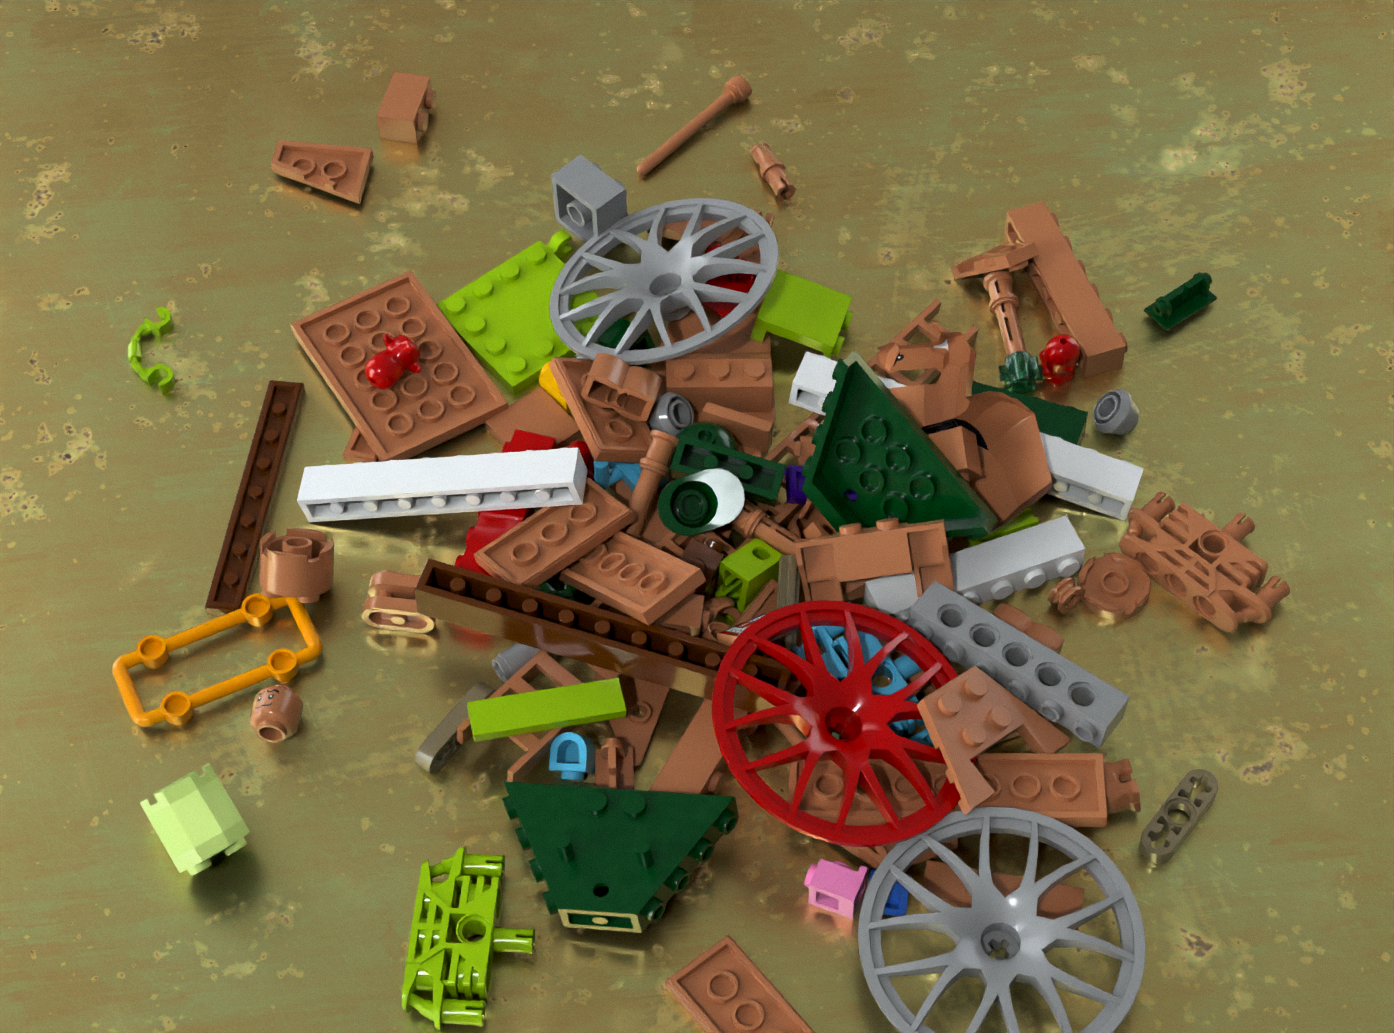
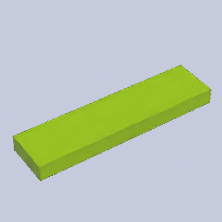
M619 677L467 702L474 742L626 717L627 712Z

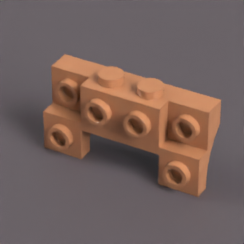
M888 518L876 521V527L862 528L861 523H852L839 526V532H834L833 535L798 539L794 542L805 602L819 600L844 602L841 582L910 573L913 571L918 597H921L934 581L955 592L944 519L908 524L907 522L899 523L898 518Z

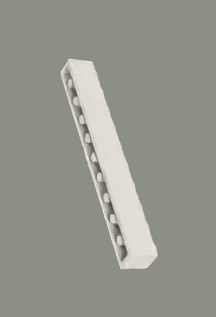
M806 351L792 382L788 403L825 416L826 413L822 412V406L827 394L834 390L836 380L832 379V374L837 361ZM878 376L887 388L906 387V385L897 383L892 379ZM1040 432L1052 479L1051 488L1046 494L1125 521L1144 468L1133 465L1125 460L1101 454L1094 449L1084 448L1064 441L1062 438Z

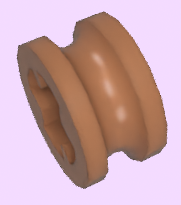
M1066 577L1054 586L1048 596V601L1052 605L1058 604V611L1061 614H1065L1081 601L1085 590L1081 586L1075 587L1074 579Z

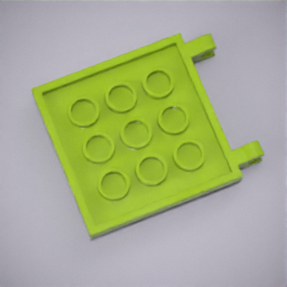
M564 229L556 232L547 245L540 240L436 304L471 353L513 395L538 381L542 367L547 362L552 361L553 357L573 358L577 354L570 350L556 334L550 319L549 310L550 296L561 270L566 265L560 259L573 252V248L567 243L572 240V237ZM593 290L574 295L571 310L595 300L599 296ZM600 315L580 319L573 322V325L586 338Z

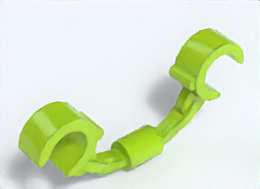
M156 307L158 317L164 319V321L153 323L148 318H144L145 323L138 327V331L133 335L128 345V361L131 363L134 371L139 373V377L147 381L148 386H151L156 379L166 377L165 380L158 384L161 394H165L171 391L176 383L172 369L167 365H162L160 362L151 368H142L140 364L142 361V346L139 343L143 336L153 334L161 338L173 328L170 311L164 307Z

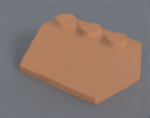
M768 352L687 353L665 360L666 393L676 392L683 396L690 403L693 413L702 412L706 402L739 412H771L772 366L771 357Z

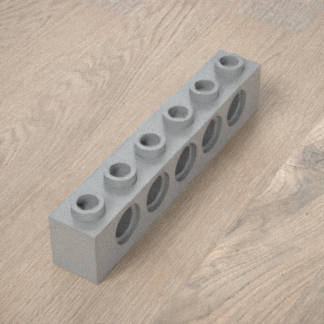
M934 581L911 607L907 625L930 641L946 658L952 662H958L967 669L975 665L1022 702L1040 712L1046 719L1057 722L1070 730L1079 739L1090 742L1100 749L1123 719L1130 699L1129 695L939 582Z

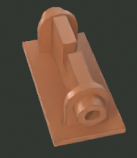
M608 738L601 749H596V788L634 790L633 747H624L620 744L619 739Z

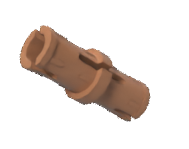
M766 142L761 143L764 151L760 144L757 143L751 148L750 156L758 165L762 180L769 183L778 200L784 201L781 192H783L786 199H790L795 194L796 189L785 174L784 164L775 158L770 146Z

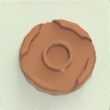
M1111 552L1104 553L1103 557L1096 559L1093 557L1087 560L1080 569L1077 586H1081L1085 590L1081 602L1087 610L1102 618L1118 620L1130 618L1141 612L1148 603L1151 580L1150 577L1148 579L1145 568L1139 561L1125 554Z

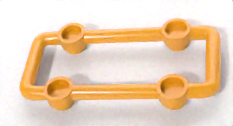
M254 593L243 600L242 606L238 610L165 639L158 635H148L138 642L135 651L127 653L115 661L112 670L127 710L135 724L141 727H149L167 721L174 725H183L192 717L193 709L271 677L280 682L291 681L298 673L299 666L318 658L323 646L304 603L298 601L297 597L282 596L279 598H268L261 593ZM289 606L308 647L297 652L286 648L277 649L269 655L265 665L191 695L181 691L171 692L162 699L161 707L145 712L128 672L129 668L139 664L153 669L159 668L165 664L169 652L244 622H248L256 627L264 626L272 618L274 610Z

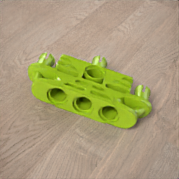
M464 846L459 848L454 856L443 859L441 863L430 866L429 859L422 863L402 988V1009L407 1013L412 1008L417 1009L421 1015L434 1021L435 1029L439 1031L443 1030L444 1024L483 1027L484 1019L482 1017H485V1002H488L495 952L526 953L529 955L534 953L532 945H535V928L498 927L502 902L500 880L504 878L502 871L505 872V855L467 854V847ZM449 874L448 879L444 882L432 881L434 877ZM472 878H477V884L472 883ZM486 879H492L491 884H487ZM460 895L459 908H457L458 897ZM454 931H456L458 943H452ZM479 934L484 936L476 942L468 941L469 937ZM448 966H450L449 978L447 980ZM433 991V1002L419 997V992ZM460 993L465 994L466 1000H459ZM475 994H479L480 1001L474 1000Z

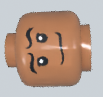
M274 685L263 688L255 696L249 723L257 736L262 740L271 743L282 742L285 739L291 738L297 732L303 711V702L288 686Z

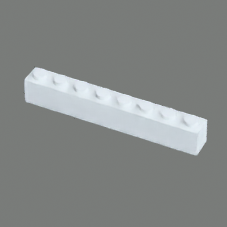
M579 448L526 450L522 452L311 466L304 468L297 502L308 522L582 505L588 470Z

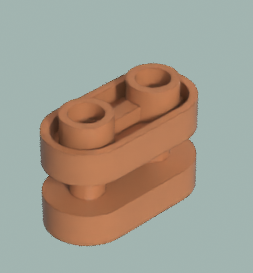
M384 570L373 574L368 587L370 597L364 603L362 619L370 626L380 629L416 633L431 631L434 628L436 618L417 613L415 588L421 574H401L391 570Z

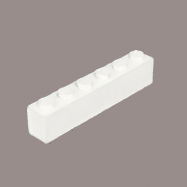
M1063 516L951 553L950 558L955 592L976 605L993 599H1004L1013 592L1025 588H1036L1046 581L1061 576L1069 577L1075 574L1083 566L1086 548L1068 517ZM914 571L882 576L865 582V606L886 613L907 625L910 609L920 598L917 596Z

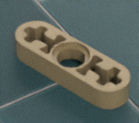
M483 682L476 683L423 741L416 753L415 764L430 774L439 772L462 746L457 741V726L469 716L467 702L488 699L496 690Z
M1202 769L1188 772L1143 830L1139 843V852L1146 861L1153 864L1168 862L1215 801L1218 791V781L1212 773ZM1205 786L1206 790L1199 792L1193 803L1190 800L1193 787ZM1173 809H1181L1188 814L1190 820L1184 824H1177L1169 818L1168 812ZM1163 830L1166 831L1168 835L1166 836L1164 846L1160 845L1157 849L1153 848L1151 843L1157 842L1162 836Z

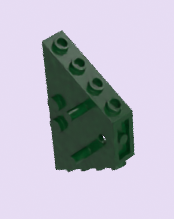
M854 350L845 359L840 358L832 374V379L836 380L834 390L827 394L822 406V412L826 413L823 424L820 423L817 426L812 438V444L816 445L813 456L810 455L807 458L802 469V476L806 477L802 488L805 495L837 532H839V526L852 523H861L862 528L876 527V521L888 518H898L899 523L907 522L908 524L944 519L947 541L956 536H966L970 540L986 537L999 521L858 352ZM846 490H854L857 494V500H850L846 496Z
M504 781L508 796L502 798L509 819L518 818L521 827L515 829L520 845L523 851L531 849L535 859L528 862L536 883L545 882L548 891L542 893L550 916L558 913L563 927L642 933L650 923H655L661 918L665 911L666 903L675 893L678 894L684 890L690 880V874L699 864H704L708 861L714 851L715 844L723 834L728 835L732 832L739 818L736 799L733 796ZM605 886L609 889L608 894L603 897H598L594 894L598 887Z

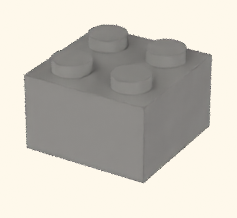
M579 155L551 175L555 220L584 243L595 235H601L615 222L628 216L627 192L623 184L618 180H613L602 171L599 165L591 163L582 155Z

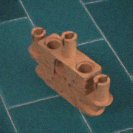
M1158 492L1141 509L1130 508L1127 516L1129 523L1128 535L1122 536L1119 542L1122 554L1139 561L1144 566L1148 577L1223 632L1236 631L1240 622L1247 623L1252 621L1260 624L1270 621L1272 619L1271 609L1289 595L1290 588L1286 581L1283 580L1276 587V584L1281 580L1278 576H1272L1254 594L1256 587L1259 588L1264 583L1268 564L1239 543L1255 529V524L1250 517H1247L1241 523V520L1246 516L1245 513H1237L1229 523L1220 529L1185 502H1182L1177 510H1174L1175 503L1170 496L1162 502L1161 500L1166 496L1165 492Z

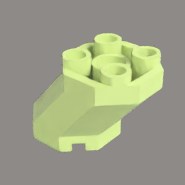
M210 763L202 766L204 775L199 777L198 773L193 771L155 792L153 795L157 801L150 804L147 798L140 801L142 808L179 873L187 870L191 876L212 865L209 858L220 851H223L227 856L247 845L244 837L250 833Z

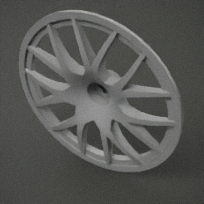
M716 198L682 199L637 211L618 220L601 235L593 236L577 250L561 270L550 296V319L554 330L570 350L593 361L597 353H607L619 357L628 365H642L676 358L710 344L740 324L764 299L772 286L779 265V247L776 236L771 226L761 215L742 204ZM690 220L680 241L669 251L662 248L664 225ZM703 220L718 221L700 230ZM735 227L749 234V236L701 255L713 241ZM651 229L647 241L636 236L641 232ZM624 242L641 255L640 264H623L603 256ZM756 245L759 246L760 264L733 259L749 248ZM592 266L603 271L583 278ZM744 273L757 275L748 293L705 284L710 279L727 274ZM603 288L620 289L571 310L574 295ZM700 302H732L739 304L728 315L710 326ZM692 309L700 319L705 330L690 338L671 344L665 320L674 321L681 319ZM632 312H638L616 349L595 343L602 333L619 318ZM600 315L586 338L573 325V322L580 319ZM655 321L665 346L645 350H629L638 337Z
M979 807L967 815H964L962 811L947 814L938 824L925 833L899 842L894 846L874 872L865 891L860 909L858 944L863 973L870 992L879 1008L900 1033H936L924 1025L923 1021L945 991L963 976L979 977L986 989L982 1002L966 1033H977L995 1002L1008 1033H1020L1010 994V988L1015 982L1030 984L1039 992L1052 1011L1062 1033L1073 1032L1056 988L1106 1004L1095 1019L1079 1033H1114L1131 1009L1141 985L1146 951L1144 924L1139 906L1126 879L1106 853L1089 838L1054 818L1033 811L1011 807ZM989 833H1006L1030 838L1028 859L1021 885L1006 897L1002 895L992 882L989 860ZM981 834L978 875L956 854L942 844L956 838ZM1038 841L1061 851L1074 860L1034 883ZM932 850L962 881L972 899L971 908L953 907L905 874V872L915 861ZM1081 869L1089 873L1106 896V899L1056 919L1036 916L1037 905L1047 893ZM897 882L931 912L903 915L882 920L886 903ZM1112 908L1119 929L1121 948L1074 929ZM895 929L931 930L947 934L956 944V947L951 952L935 957L885 967L881 950L880 932ZM991 947L996 950L1001 947L1005 948V960L1000 956L995 959L991 958ZM1052 948H1079L1121 960L1118 979L1112 994L1051 965L1045 954ZM943 973L928 994L917 1016L901 1000L890 980V977Z

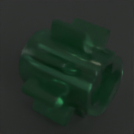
M1017 351L1005 358L1006 365L999 366L1000 381H1004V388L1010 389L1011 392L1019 394L1030 393L1037 388L1036 381L1043 380L1042 365L1038 364V357H1032L1030 353L1025 351Z

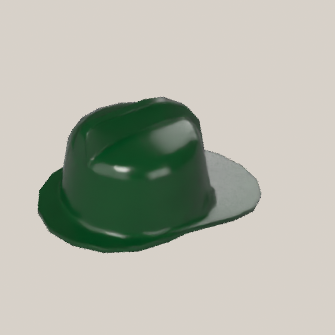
M713 468L678 478L666 485L660 493L657 503L658 515L664 526L673 533L682 536L700 534L724 526L736 519L741 513L745 502L744 487L738 477L724 469Z

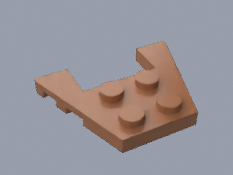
M975 665L924 697L917 704L935 750H941L948 769L945 773L949 783L955 784L961 800L958 804L964 815H967L996 793L971 762L973 759L1015 731L1019 733L1034 753H1057L1071 741L1066 734Z

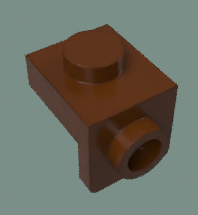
M706 536L702 542L691 538L680 558L701 569L706 581L696 588L695 591L702 595H706L719 571L720 562L727 557L722 554L724 546Z

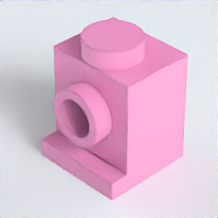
M820 859L818 865L811 864L804 882V886L809 888L808 903L853 919L867 888L868 868L860 866L857 872L843 862H829L824 859Z

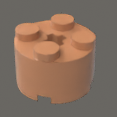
M292 528L287 529L286 536L276 537V531L265 534L260 539L259 584L262 587L263 596L268 598H279L282 596L297 597V600L300 602L314 603L319 600V594L325 593L332 588L334 577L333 539L329 542L326 541V534L311 529Z

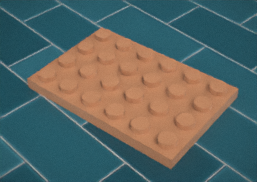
M411 270L291 323L292 333L380 462L407 460L485 423L490 417L509 408L506 399ZM389 333L393 337L404 335L410 338L417 345L421 353L418 360L422 368L421 372L416 374L405 370L397 384L390 389L380 390L372 386L366 378L365 366L370 358L386 349L383 341L384 335Z

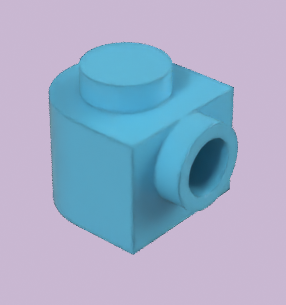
M565 732L558 735L550 747L549 770L561 772V779L584 780V773H595L596 748L594 743L587 736L577 733Z

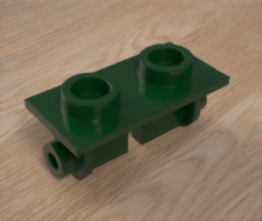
M1206 272L1194 274L1193 278L1164 297L1160 296L1153 304L1144 309V312L1166 331H1169L1217 300V297L1209 291L1210 284H1212L1211 276Z

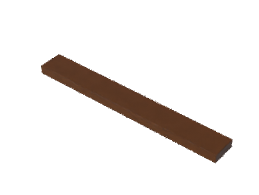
M269 381L206 601L205 610L207 615L223 616L241 608L243 600L249 596L260 556V539L267 531L305 393L303 383Z

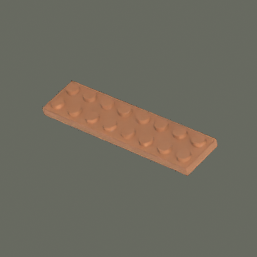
M982 753L977 757L975 767L996 792L977 808L1011 807L1033 811L1054 818L1070 827H1106L1107 807L1103 753ZM805 759L790 763L789 803H791ZM868 759L879 784L899 820L915 813L926 805L912 784L897 769L882 759ZM911 759L925 778L935 797L947 777L945 773L948 769L947 765ZM832 760L818 761L807 782L798 809L817 818L836 823L844 783L843 770ZM857 783L854 798L844 824L852 826L886 824L887 822L859 783ZM958 803L950 813L961 811Z

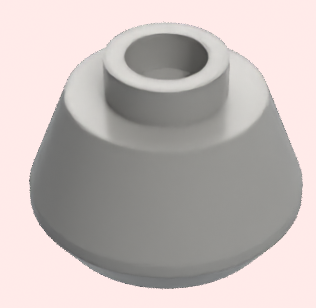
M1123 389L1105 393L1098 400L1093 410L1094 426L1101 433L1124 435L1132 431L1138 423L1139 410L1130 394Z
M667 392L654 403L648 420L653 430H659L676 437L685 427L693 424L694 414L687 399L676 392Z

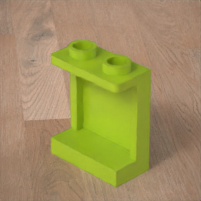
M777 269V274L763 300L750 338L762 343L768 331L824 353L823 356L829 359L831 354L838 356L845 337L839 335L840 330H848L854 312L848 310L852 296Z

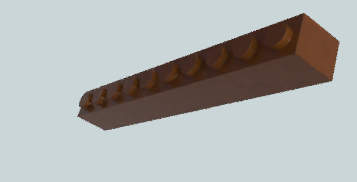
M428 559L415 588L417 613L712 700L714 681L720 663L729 649L728 646L654 624L648 626L637 619L433 559ZM753 654L741 670L786 692L789 691L792 672L779 661ZM736 683L733 707L752 713L775 707L754 692Z

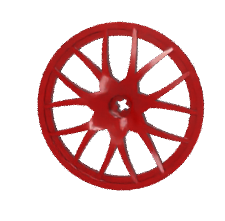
M807 601L787 605L769 612L741 632L729 647L720 663L712 693V720L715 736L721 754L741 787L759 806L780 822L809 837L832 844L850 847L885 846L903 842L925 833L949 814L961 799L956 785L950 784L947 777L942 788L934 797L925 778L911 760L917 759L947 765L940 749L935 750L933 747L898 736L888 727L891 722L910 719L923 720L917 708L918 703L910 702L909 700L930 680L938 689L958 676L942 653L915 629L886 613L863 605L843 601ZM812 626L844 627L848 644L849 664L847 676L841 682L827 671L816 643ZM800 629L806 660L788 649L770 642V640L789 631ZM857 630L887 642L865 665ZM896 648L913 660L924 672L915 681L891 695H873L872 675ZM760 649L781 662L795 674L806 688L807 697L793 695L750 676L741 670L750 657ZM736 683L754 692L775 707L760 710L734 720L733 700ZM781 723L795 725L806 736V740L794 746L749 762L742 749L736 730L761 724ZM832 732L839 734V740L831 735ZM977 757L971 761L974 766L976 764ZM805 759L791 803L785 801L774 792L757 773L761 770ZM868 759H882L897 769L912 784L926 805L915 813L899 820L879 784ZM832 760L843 770L844 787L836 823L817 818L798 809L807 782L818 761ZM857 783H859L887 822L886 824L871 826L844 824L854 798Z

